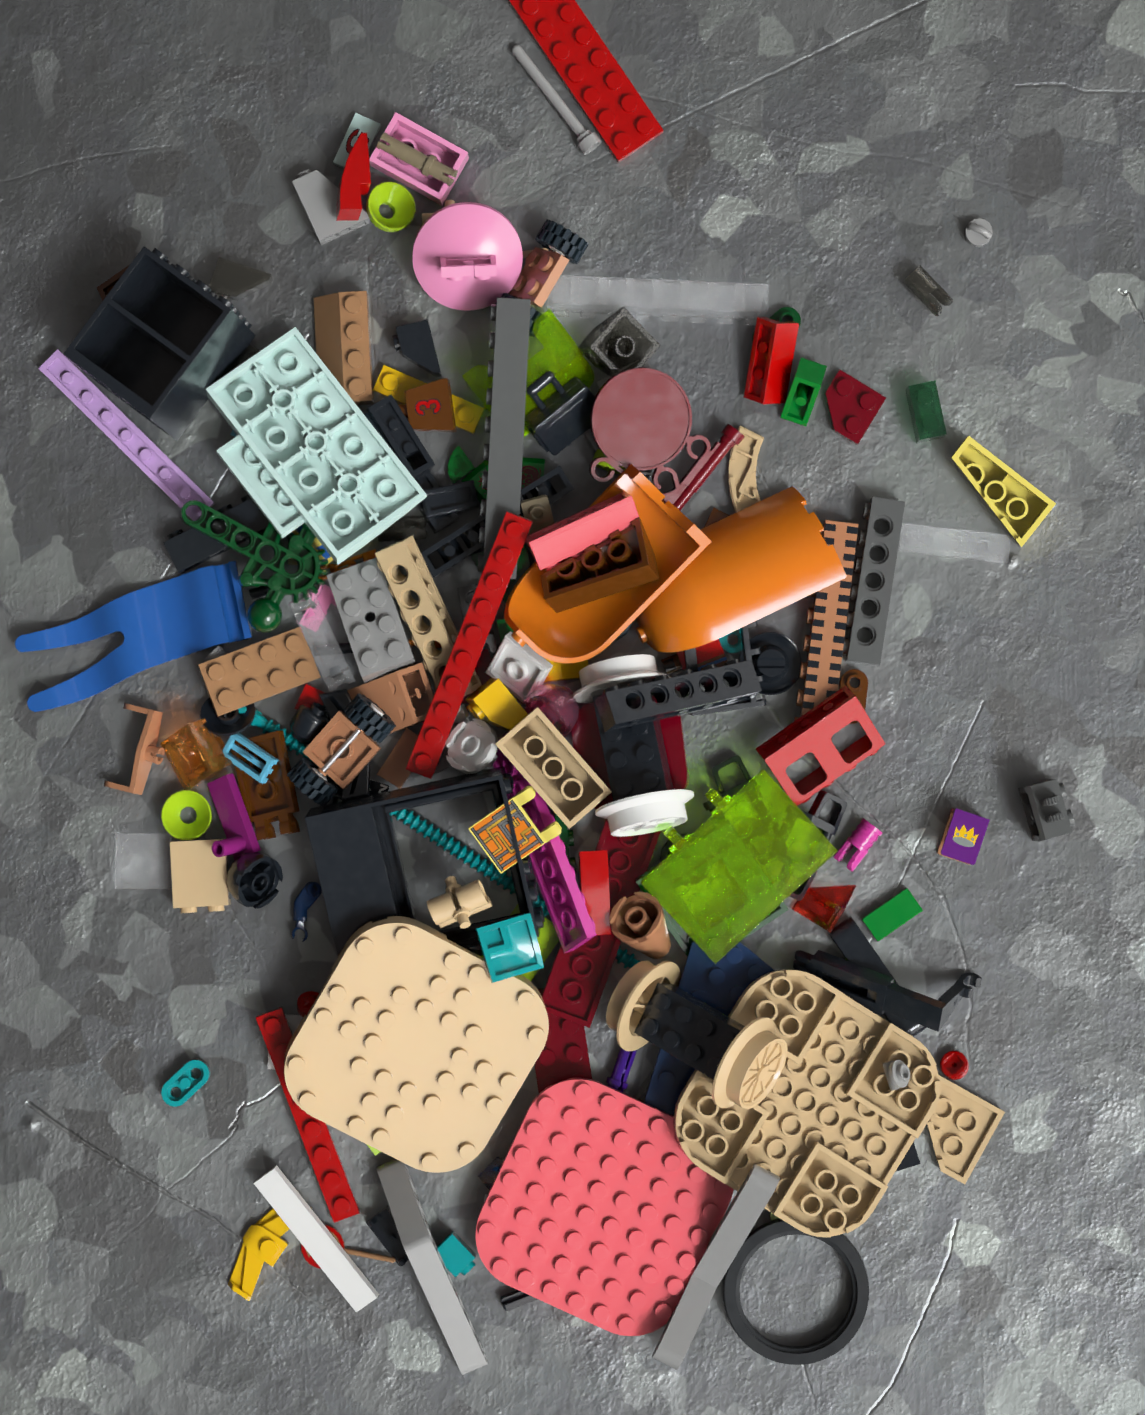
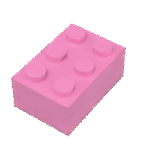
M395 112L385 132L429 157L430 155L437 157V161L454 170H458L457 176L455 178L445 173L446 176L454 180L449 187L430 175L426 177L422 174L421 170L378 149L377 146L369 158L370 166L442 206L469 159L468 152ZM380 139V142L390 145L388 142Z

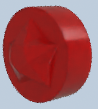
M308 991L299 996L297 1011L301 1017L308 1014L319 993Z
M949 1051L941 1058L940 1068L947 1078L958 1080L967 1074L969 1062L963 1053Z

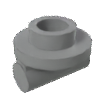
M892 1060L882 1063L890 1091L907 1086L910 1079V1070L903 1061Z

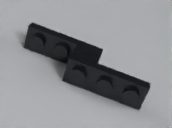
M392 394L368 407L367 412L385 441L423 490L440 487L431 473L435 463ZM420 502L417 506L425 518L422 503ZM456 513L428 518L426 521L434 534L458 521L459 517Z

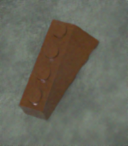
M639 517L631 521V526L619 531L618 529L609 534L610 538L595 546L593 544L585 549L586 552L573 559L571 557L540 575L544 598L556 613L660 579L655 554Z

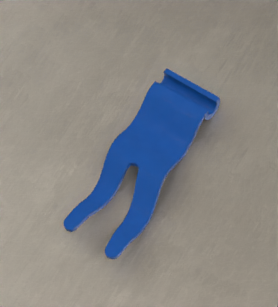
M231 561L223 565L199 568L181 576L123 595L67 624L19 636L15 641V647L20 652L76 645L114 632H121L124 636L122 645L92 667L67 681L30 696L27 701L28 708L33 712H40L72 704L99 694L151 667L216 645L252 638L242 586L238 582L237 562Z

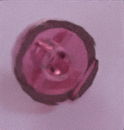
M557 684L541 685L532 691L523 702V704L526 703L524 710L528 715L538 707L563 737H566L577 723L579 707L576 699L573 697V692L565 686Z

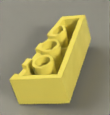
M970 436L964 439L950 457L1020 547L1026 543L1056 505L1054 501Z

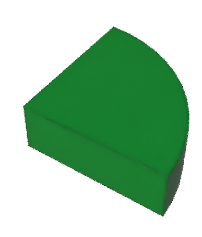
M460 446L452 452L448 462V474L452 484H455L475 469Z

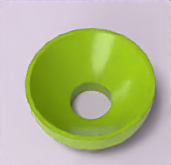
M384 182L377 185L370 192L366 202V211L370 221L376 227L386 232H397L406 228L412 222L416 212V205L411 193L404 186L395 182ZM385 204L392 209V218L386 219L382 217L379 212L380 205Z
M183 790L174 793L166 800L162 808L161 818L163 826L171 836L180 840H193L202 836L208 830L212 820V811L210 804L204 796L198 792ZM192 807L196 811L197 817L193 823L187 824L182 821L181 812L184 808Z

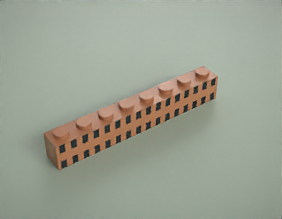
M825 520L823 524L824 531L820 532L828 546L833 544L847 577L810 595V597H814L813 608H808L806 624H811L810 635H805L803 651L808 652L806 663L802 662L800 668V679H804L803 690L798 689L796 706H801L800 717L838 691L859 524Z

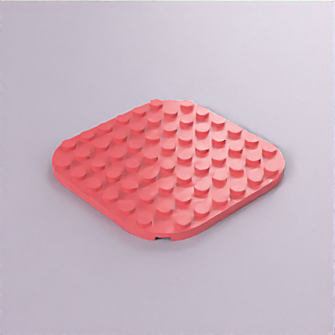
M569 1078L545 1088L529 1106L478 1215L475 1230L476 1246L487 1270L502 1283L611 1333L622 1336L645 1335L658 1330L670 1320L669 1318L673 1311L676 1310L675 1307L679 1303L695 1268L702 1259L714 1231L729 1206L734 1189L700 1169L685 1155L675 1134L674 1116L596 1080Z

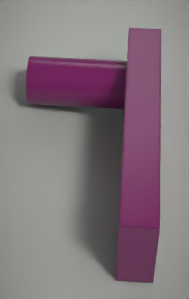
M227 774L207 783L226 835V839L215 841L212 844L213 854L216 857L233 854L234 860H236L245 853L261 851L234 774Z

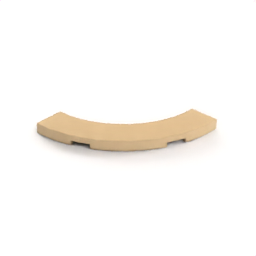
M739 426L738 431L745 437L738 446L735 445L731 449L728 467L730 497L735 513L761 501L756 484V466L764 437L742 426Z

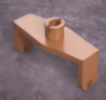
M124 703V709L148 715L136 749L130 786L105 781L104 786L142 795L152 763L159 765L163 761V758L156 755L165 754L163 747H157L163 712Z

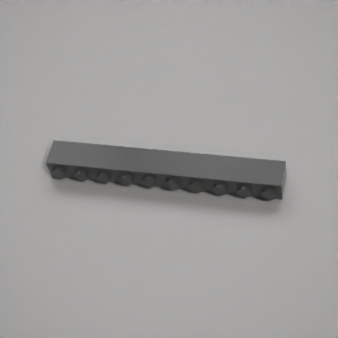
M497 298V304H491V321H496L495 332H490L489 349H494V360H488V377H493V387L487 388L486 405L492 406L491 416H486L485 433H490V444H484L483 460L489 461L488 472H483L482 488H487V500L481 499V516H486L485 527H480L479 544H484V555H478V572H483L506 511L520 516L531 299ZM517 563L510 579H516Z

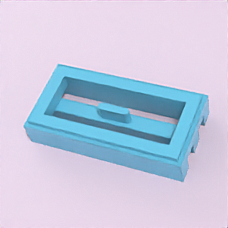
M240 733L231 735L220 753L222 757L261 784H266L268 774L272 773L274 770L272 769L273 765H276L278 762L277 758ZM235 740L265 760L266 764L237 745ZM230 749H233L262 769L261 773L230 753Z

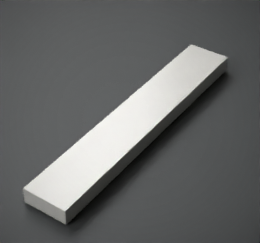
M277 1165L253 1183L355 1312H358L378 1297L379 1293Z

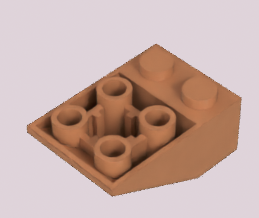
M423 663L407 667L347 690L352 700L358 693L365 695L366 698L377 704L394 721L396 727L389 734L424 722L434 697V692Z

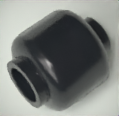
M316 702L300 705L290 721L292 736L299 742L309 745L330 721L329 716L326 714L327 709Z

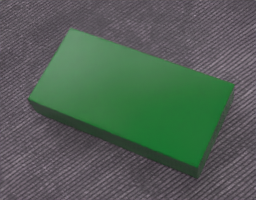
M905 888L863 917L862 921L876 941L879 942L923 910L909 889Z

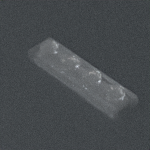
M902 523L898 551L1007 564L1009 562L1011 535Z

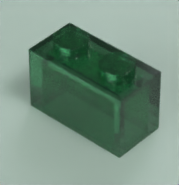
M936 380L908 386L905 391L916 444L944 438L947 433Z

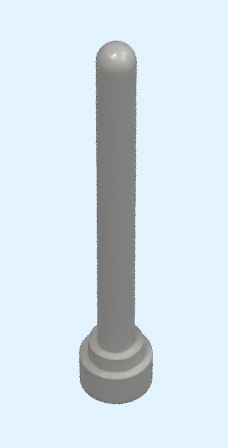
M518 44L514 45L511 49L513 55L576 134L579 143L578 147L583 154L587 155L596 149L602 142L595 132L592 133L590 130L586 131L523 48Z

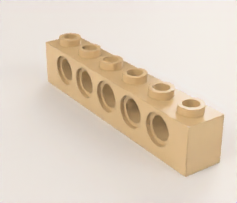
M412 535L381 549L375 555L378 568L386 576L389 583V591L396 598L400 606L401 617L408 624L412 632V641L420 649L424 666L431 673L435 682V690H437L458 632ZM400 565L406 569L407 576L400 572ZM411 590L417 593L418 601L412 597ZM423 615L430 620V626L424 623ZM434 640L441 644L442 651L435 647ZM475 670L464 696L473 693L482 686Z

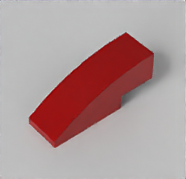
M361 133L346 161L338 188L336 221L359 220L362 211L361 195H367L371 185L367 133Z
M608 851L579 852L580 891L585 897V906L589 916L595 923L596 934L611 935Z

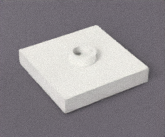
M510 631L505 635L485 673L491 678H499L511 694L528 706L535 699L553 665L527 644L522 647L511 636L512 632Z

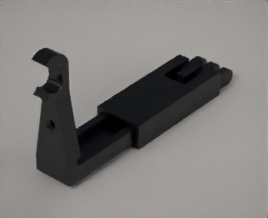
M798 950L795 952L794 958L796 960L793 962V970L815 975L872 1012L880 1015L888 1012L937 1032L943 1027L962 997L971 998L973 989L967 985L980 987L982 979L975 973H964L954 985L936 1000L894 984V978L821 950H818L814 955Z

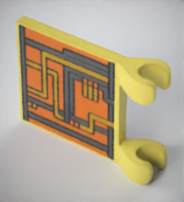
M531 785L526 786L508 800L522 859L562 832V828L557 821L552 822L540 832L523 809L522 805L535 797L536 791ZM503 803L468 828L500 873H503L518 862Z

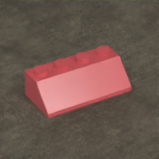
M624 491L528 535L526 542L537 567L540 570L545 568L547 572L561 564V560L568 557L575 559L585 553L587 547L593 544L597 546L609 539V534L618 529L622 531L631 526L630 522L638 518L639 515L632 496Z

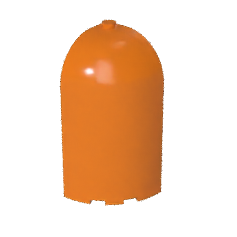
M631 464L589 507L624 491L632 496L639 518L642 521L655 554L660 579L556 613L544 598L540 575L544 574L546 570L545 568L540 570L536 562H534L518 580L505 605V621L514 631L511 636L522 647L528 644L537 654L550 661L577 663L588 660L605 650L711 543V540L669 500L664 504L662 500L665 496ZM568 557V558H566V559H564V560H561L560 562L562 563V562L566 561L567 559H569L570 557Z
M791 486L701 529L711 540V543L636 618L639 625L636 628V632L642 643L646 642L658 652H679L696 648L717 640L846 578V573L833 544L828 546L820 533L824 531V527L814 512L809 514L805 509L804 505L807 504L805 498Z

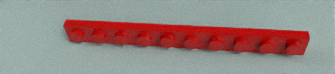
M506 511L406 770L432 779L529 533L532 520Z

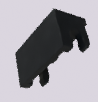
M387 1205L369 1219L366 1224L390 1255L396 1259V1263L402 1267L409 1259L402 1245L390 1207Z

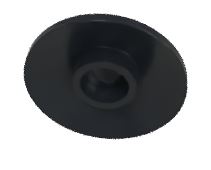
M209 697L201 708L200 717L203 726L209 732L220 736H231L247 729L253 722L256 711L253 703L246 706L247 710L245 713L240 714L237 709L217 717Z

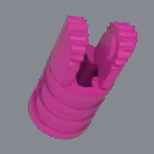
M864 818L834 855V859L840 862L855 846L858 850L847 864V869L851 872L856 869L868 853V850L873 846V843L882 835L880 830Z

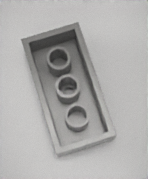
M377 557L326 575L359 672L365 683L417 664L394 597L389 591V583L385 574L378 568ZM370 616H375L373 622H367L366 620Z

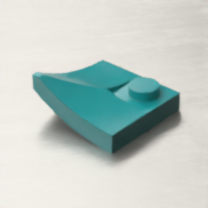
M530 913L475 929L491 983L544 968Z

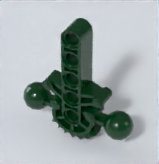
M189 501L181 507L180 518L182 522L248 558L238 578L241 586L259 587V585H262L269 589L265 598L253 601L247 612L248 621L256 631L263 633L271 632L279 626L282 620V609L279 605L285 595H292L293 603L299 602L298 594H301L302 598L306 601L309 599L307 590L317 594L318 590L313 585L315 583L321 586L324 585L325 582L319 579L318 576L319 574L328 575L327 570L320 569V565L328 564V559L319 560V555L324 554L325 549L316 551L311 546L316 536L306 523L301 525L302 529L299 535H294L291 532L286 536L289 539L286 549L279 545L281 536L270 522H268L263 533L260 535L199 501ZM193 505L199 508L201 515L197 521H191L186 517L185 512L188 506ZM220 519L224 522L225 530L222 534L217 535L211 531L210 524L212 520ZM239 532H244L249 537V544L245 548H241L235 543V536ZM264 545L270 546L274 551L273 558L270 561L263 560L259 555L260 548ZM289 558L294 559L298 564V569L294 574H288L284 569V562ZM265 568L275 572L268 579H262L259 576Z

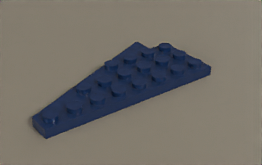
M733 935L727 939L715 955L711 954L694 939L691 942L678 987L729 1016L744 990L757 978L775 970ZM660 1048L644 1103L674 1116L677 1100L695 1069Z

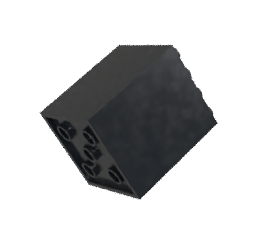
M144 246L63 355L105 389L178 441L209 399L206 388L228 374L256 335L250 330L252 325L233 307L234 305L221 295L218 298L211 291L210 287L199 279L196 282L188 271L178 264H173L158 249L154 248L151 252Z

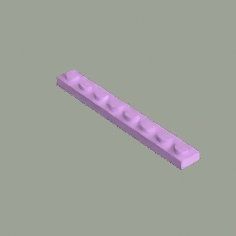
M58 349L38 368L180 508L185 503L193 500L199 501L210 508L215 504ZM193 505L188 506L185 512L193 521L198 520L201 515L199 508Z

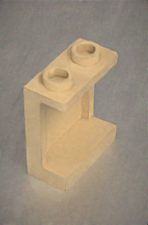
M222 839L170 842L173 908H180V913L197 912V907L208 906V912L225 911L224 905H231L226 880L228 873L227 856L216 857L212 852V844Z

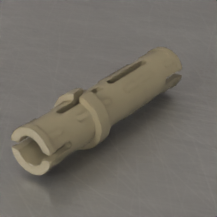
M386 132L380 137V139L388 142L390 145L378 141V149L421 170L422 174L426 177L430 175L449 187L454 182L445 173L456 178L458 170H454L437 161V157L433 155L429 157L388 135Z

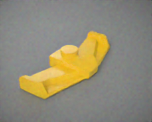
M273 1208L255 1224H252L243 1236V1243L228 1282L229 1287L248 1301L251 1300L264 1262L273 1267L289 1244V1242L281 1237L289 1228Z

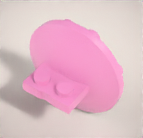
M460 202L439 209L422 224L414 241L412 260L419 284L432 299L452 309L471 311L489 307L491 304L497 303V298H501L503 293L508 294L521 272L523 253L516 229L502 213L481 203Z

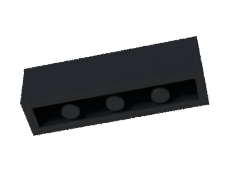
M249 495L241 498L243 503L235 507L229 504L217 510L258 534L263 533L269 522ZM214 519L210 524V529L214 534H222L225 530V524L220 519ZM193 528L185 532L179 529L167 536L169 540L163 542L177 571L181 574L230 550L225 545ZM239 532L235 536L237 546L249 540L248 535L244 532Z

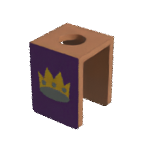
M952 808L937 853L968 865H974L990 820L957 808Z

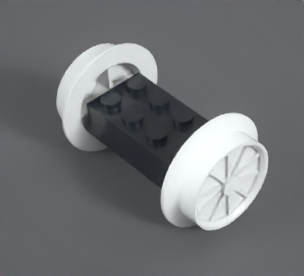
M627 655L588 665L579 671L582 687L572 695L573 700L578 703L594 702L613 802L596 809L595 815L608 819L610 833L616 837L658 832L685 823L688 820L685 803L694 797V792L691 790L673 789L660 720L605 732L595 700L603 694V690L608 687L618 685L622 689L638 680L649 683L658 676L668 675L658 672L655 657L652 655ZM650 694L651 699L656 702L655 697ZM626 700V704L632 708V704Z

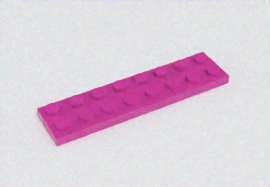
M497 747L496 755L498 758L493 766L494 768L505 766L506 773L511 772L514 783L513 793H511V797H513L523 788L530 785V783ZM537 791L532 800L522 805L540 832L555 821L554 816L548 809L547 803ZM558 835L530 853L534 875L564 953L574 951L597 934L595 932V923L589 916L585 906V897L577 885L574 868L569 864L566 856L564 842Z

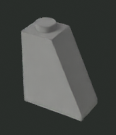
M311 169L302 171L296 175L297 179L292 181L321 245L371 223L367 212L363 209L358 221H336L338 187L318 170L313 172Z

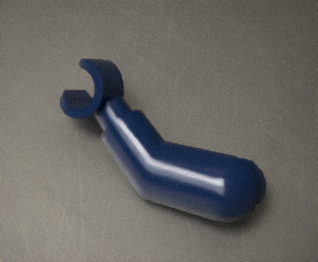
M308 882L294 900L293 921H295V928L291 932L292 939H294L296 930L304 932L302 942L308 937V932L305 928L307 910L321 895L322 891L320 884L317 882Z

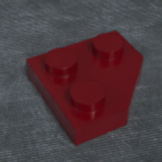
M839 370L825 392L834 432L858 445L886 397Z

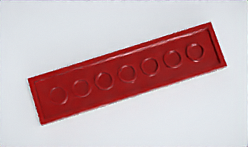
M508 0L618 163L664 132L575 0Z

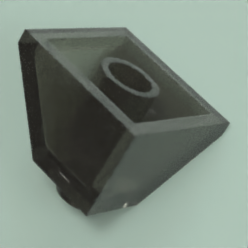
M622 307L597 325L577 349L596 368L612 377L630 368L643 367L661 345L625 307Z

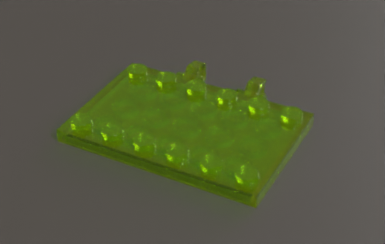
M764 769L755 775L732 798L728 794L722 798L715 789L711 788L704 796L715 807L711 812L712 816L691 836L687 834L684 838L673 826H670L663 834L673 843L668 848L671 854L640 882L653 897L657 898L662 907L715 964L837 852V849Z

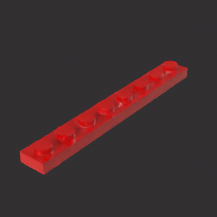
M283 1007L257 1015L258 1026L333 1222L335 1223L359 1214L360 1209L328 1125L303 1111L292 1099L286 1086L284 1060L288 1043L293 1034Z

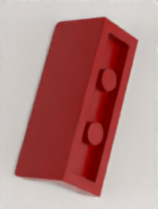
M757 317L744 398L760 404L786 402L799 323L778 322L767 317Z

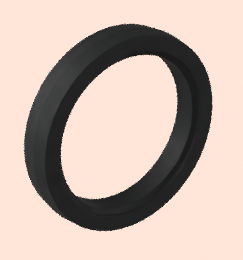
M782 1219L767 1222L749 1233L725 1273L723 1280L725 1311L730 1324L739 1338L761 1356L789 1365L819 1362L843 1349L859 1330L864 1320L869 1300V1281L864 1262L847 1237L843 1234L831 1237L812 1236L803 1233ZM786 1235H806L827 1243L842 1257L851 1277L852 1296L845 1318L829 1336L805 1346L781 1345L762 1336L747 1320L740 1302L741 1277L749 1259L764 1244Z

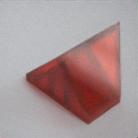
M856 885L808 888L801 901L797 900L792 910L831 933L844 912Z

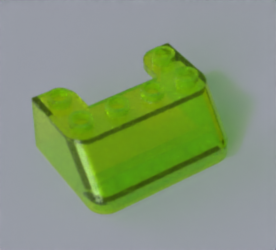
M550 309L547 310L534 322V334L544 348L528 360L526 390L529 385L547 371L553 372L562 386L573 377H578L590 388L594 382L593 369ZM477 365L462 375V379L485 411L491 416L492 405H486L487 388L493 387V377H488V366ZM549 383L537 394L544 402L557 390L552 383ZM527 391L525 417L538 407L530 395L527 394ZM526 422L524 424V438L530 434Z

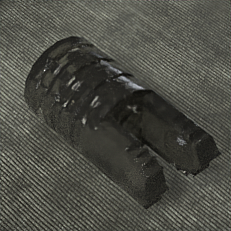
M921 265L903 281L935 316H939L942 313L943 308L940 303L944 306H949L953 302L948 293Z
M422 515L403 516L378 535V542L401 541L412 535L415 540L426 539V536H428L425 529L427 521Z

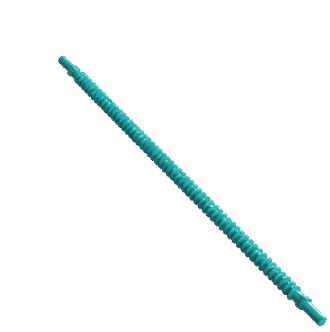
M246 706L239 708V713H245L247 710ZM256 710L251 726L261 728L263 734L266 732L283 731L286 745L290 747L289 751L295 750L297 756L301 754L312 761L303 753L307 747L306 744L296 740L291 732H286V728H279V723L274 725L273 719L267 720L260 711ZM404 809L391 812V816L395 815L397 821L403 820V825L409 824L410 829H417V834L422 832L423 838L429 837L430 842H437V847L443 846V851L449 850L450 855L456 854V859H463V864L469 863L470 868H477V873L483 872V877L489 876L490 881H497V886L503 885V890L509 889L511 895L515 893L512 875L510 877L507 876V871L500 873L497 868L493 867V862L489 864L487 863V858L481 859L479 853L477 855L473 854V849L469 851L466 849L467 845L461 846L459 840L457 842L453 841V836L449 838L446 836L447 832L441 833L439 827L437 829L433 828V823L429 825L426 823L427 819L421 820L419 814L417 816L413 815V810L409 812ZM539 893L536 905L542 906L544 916H550L544 898H541ZM621 945L619 946L615 957L617 964L623 963L624 968L629 967L631 969L634 965L641 962L634 958V954H627L628 950L625 949L623 951L620 949Z

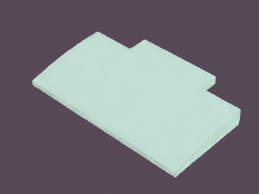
M296 327L206 388L207 397L237 434L235 438L216 450L218 456L282 538L306 523L336 564L339 565L427 497L424 490Z

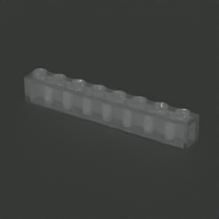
M560 275L548 296L547 310L548 312H553V316L569 317V313H580L582 318H596L597 314H608L609 319H624V315H633L635 320L642 321L651 320V316L662 317V320L667 322H677L679 318H690V322L705 323L706 319H717L719 324H733L734 320H745L744 324L756 325L757 317H767L769 284Z

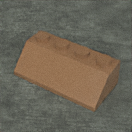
M367 291L338 292L315 297L316 354L356 405H373L369 296Z

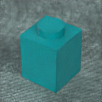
M454 1231L437 1246L446 1268L455 1277L459 1273L466 1275L475 1266L473 1260L476 1254Z

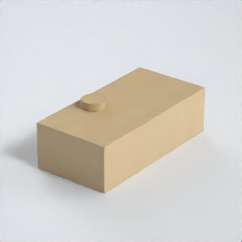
M538 707L495 743L569 829L611 793L610 789Z

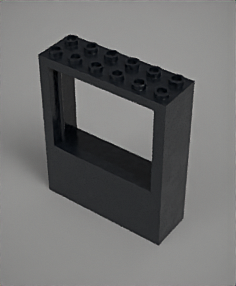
M505 766L310 808L305 816V821L338 956L349 938L359 928L371 921L374 923L387 919L390 916H402L416 920L391 812L491 790L496 808L504 803L518 861L510 867L520 913L472 923L467 928H460L458 926L440 930L439 932L445 934L448 940L469 951L480 950L481 947L475 929L530 913L536 935L539 937L540 929L544 928L543 922H545L542 906L536 905L539 892L536 880H531L529 875L532 874L531 869H533L530 854L523 859L521 858L508 800L512 798L511 793H513L514 783L511 772L506 773Z

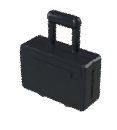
M547 371L528 386L527 394L530 395L538 407L525 417V422L528 424L527 429L546 452L549 451L553 456L557 455L591 428L590 412L595 396L578 377H573L562 386L554 376V373ZM549 383H552L557 391L543 402L537 393Z

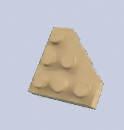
M939 1075L941 1085L940 1096L936 1109L927 1123V1128L939 1170L966 1184L1005 1112Z

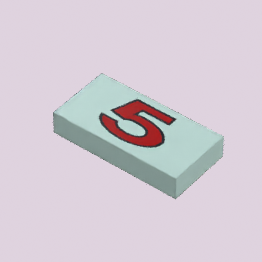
M355 113L333 164L345 168L349 154L361 133H367L368 151H370L381 124Z

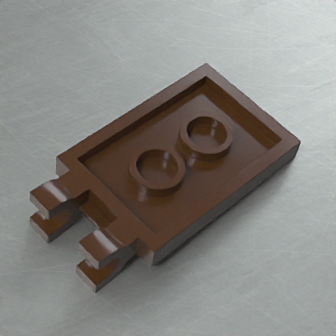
M275 731L248 738L278 759L277 764L272 767L274 770L267 776L266 784H261L235 766L245 808L251 823L255 824L257 841L276 838L275 829L271 824L279 821L281 835L300 832L298 821L293 816V813L300 810L294 783L287 776L291 766L283 731ZM235 741L237 745H239L240 747H242L250 754H252L253 756H255L256 758H258L266 764V761L263 760L261 757L250 751L248 748H246L239 742ZM232 749L233 755L261 773L262 769Z

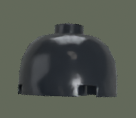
M259 852L245 853L239 856L228 870L226 879L228 890L240 904L248 908H262L268 905L279 892L276 887L278 881L282 882L283 880L282 867L275 859Z

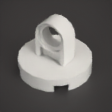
M477 718L472 719L474 721L468 723H459L451 731L446 741V747H448L447 761L453 768L465 774L477 773L487 766L491 768L498 758L496 755L497 746L495 745L498 742L496 731L488 723Z

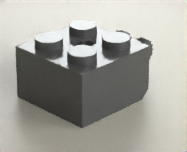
M1049 779L1018 788L1033 841H1043L1072 833L1071 826H1074L1075 822L1071 810H1066L1064 799H1067V793L1063 783H1059L1058 779Z

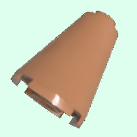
M635 892L634 896L621 898L613 907L609 917L615 937L652 959L664 957L671 948V941L660 902L650 893Z

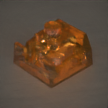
M205 718L188 723L160 743L184 790H190L233 764L222 752L225 746L223 740L218 736L215 737L213 733L210 734L206 728L200 727L207 722Z

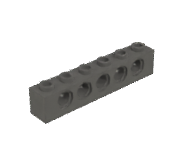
M872 497L870 503L865 502L863 519H867L866 530H861L858 546H863L862 556L856 557L854 573L859 575L857 584H852L850 600L854 601L853 611H848L846 627L850 628L849 639L844 638L843 655H846L845 661L873 666H879L881 663L905 507L904 501ZM877 520L885 521L888 525L887 533L878 534L874 530V522ZM872 547H879L883 550L884 558L882 561L877 562L871 559L869 552ZM868 574L878 576L880 580L878 588L872 589L866 585L865 578ZM864 601H870L875 605L876 610L872 616L862 613L861 605ZM860 628H866L870 631L871 640L868 643H862L858 640L857 631Z

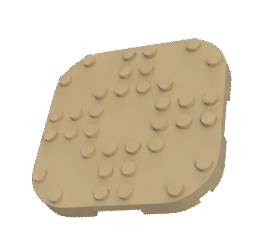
M390 916L387 919L374 923L371 921L359 928L349 938L308 1014L304 1015L291 1037L284 1060L286 1086L292 1099L303 1111L415 1169L434 1173L453 1171L467 1165L483 1151L546 1044L549 1030L546 1007L540 992L526 977L518 975L491 983L483 957L448 940L445 934L422 922L402 916Z
M792 969L769 972L757 978L744 990L728 1017L744 1026L764 1016L774 1021L776 1035L787 1043L786 1062L776 1084L769 1094L753 1108L744 1109L737 1104L729 1108H720L714 1103L712 1098L714 1080L695 1069L676 1103L674 1111L675 1134L681 1149L696 1166L737 1192L754 1164L780 1176L778 1185L765 1209L803 1233L816 1237H831L849 1233L861 1226L873 1213L888 1188L887 1184L916 1138H919L938 1104L941 1088L937 1064L928 1049L916 1038L881 1018L815 975ZM901 1060L910 1070L909 1082L904 1088L890 1091L882 1063Z

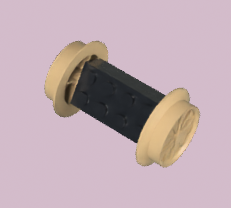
M641 961L629 969L613 991L606 1012L607 1025L616 1032L618 1045L623 1050L635 1051L648 1042L663 1049L714 1080L712 1098L714 1103L720 1108H729L737 1104L744 1109H750L758 1105L769 1094L780 1077L787 1058V1043L776 1035V1026L772 1019L765 1016L759 1017L746 1026L733 1020L680 989L678 986L681 972L678 965L672 961H663L657 965L650 961Z

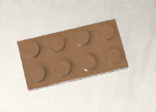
M301 626L197 665L217 717L321 678Z

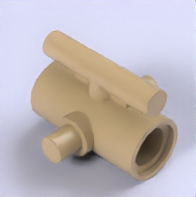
M454 876L445 879L446 893L427 901L431 917L440 928L457 921L460 928H467L471 925L469 916L492 907L491 900L479 879L461 886L457 884Z

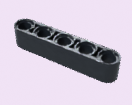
M851 916L828 931L830 937L847 961L894 978ZM884 1012L890 1023L913 1037L927 1029V1027Z

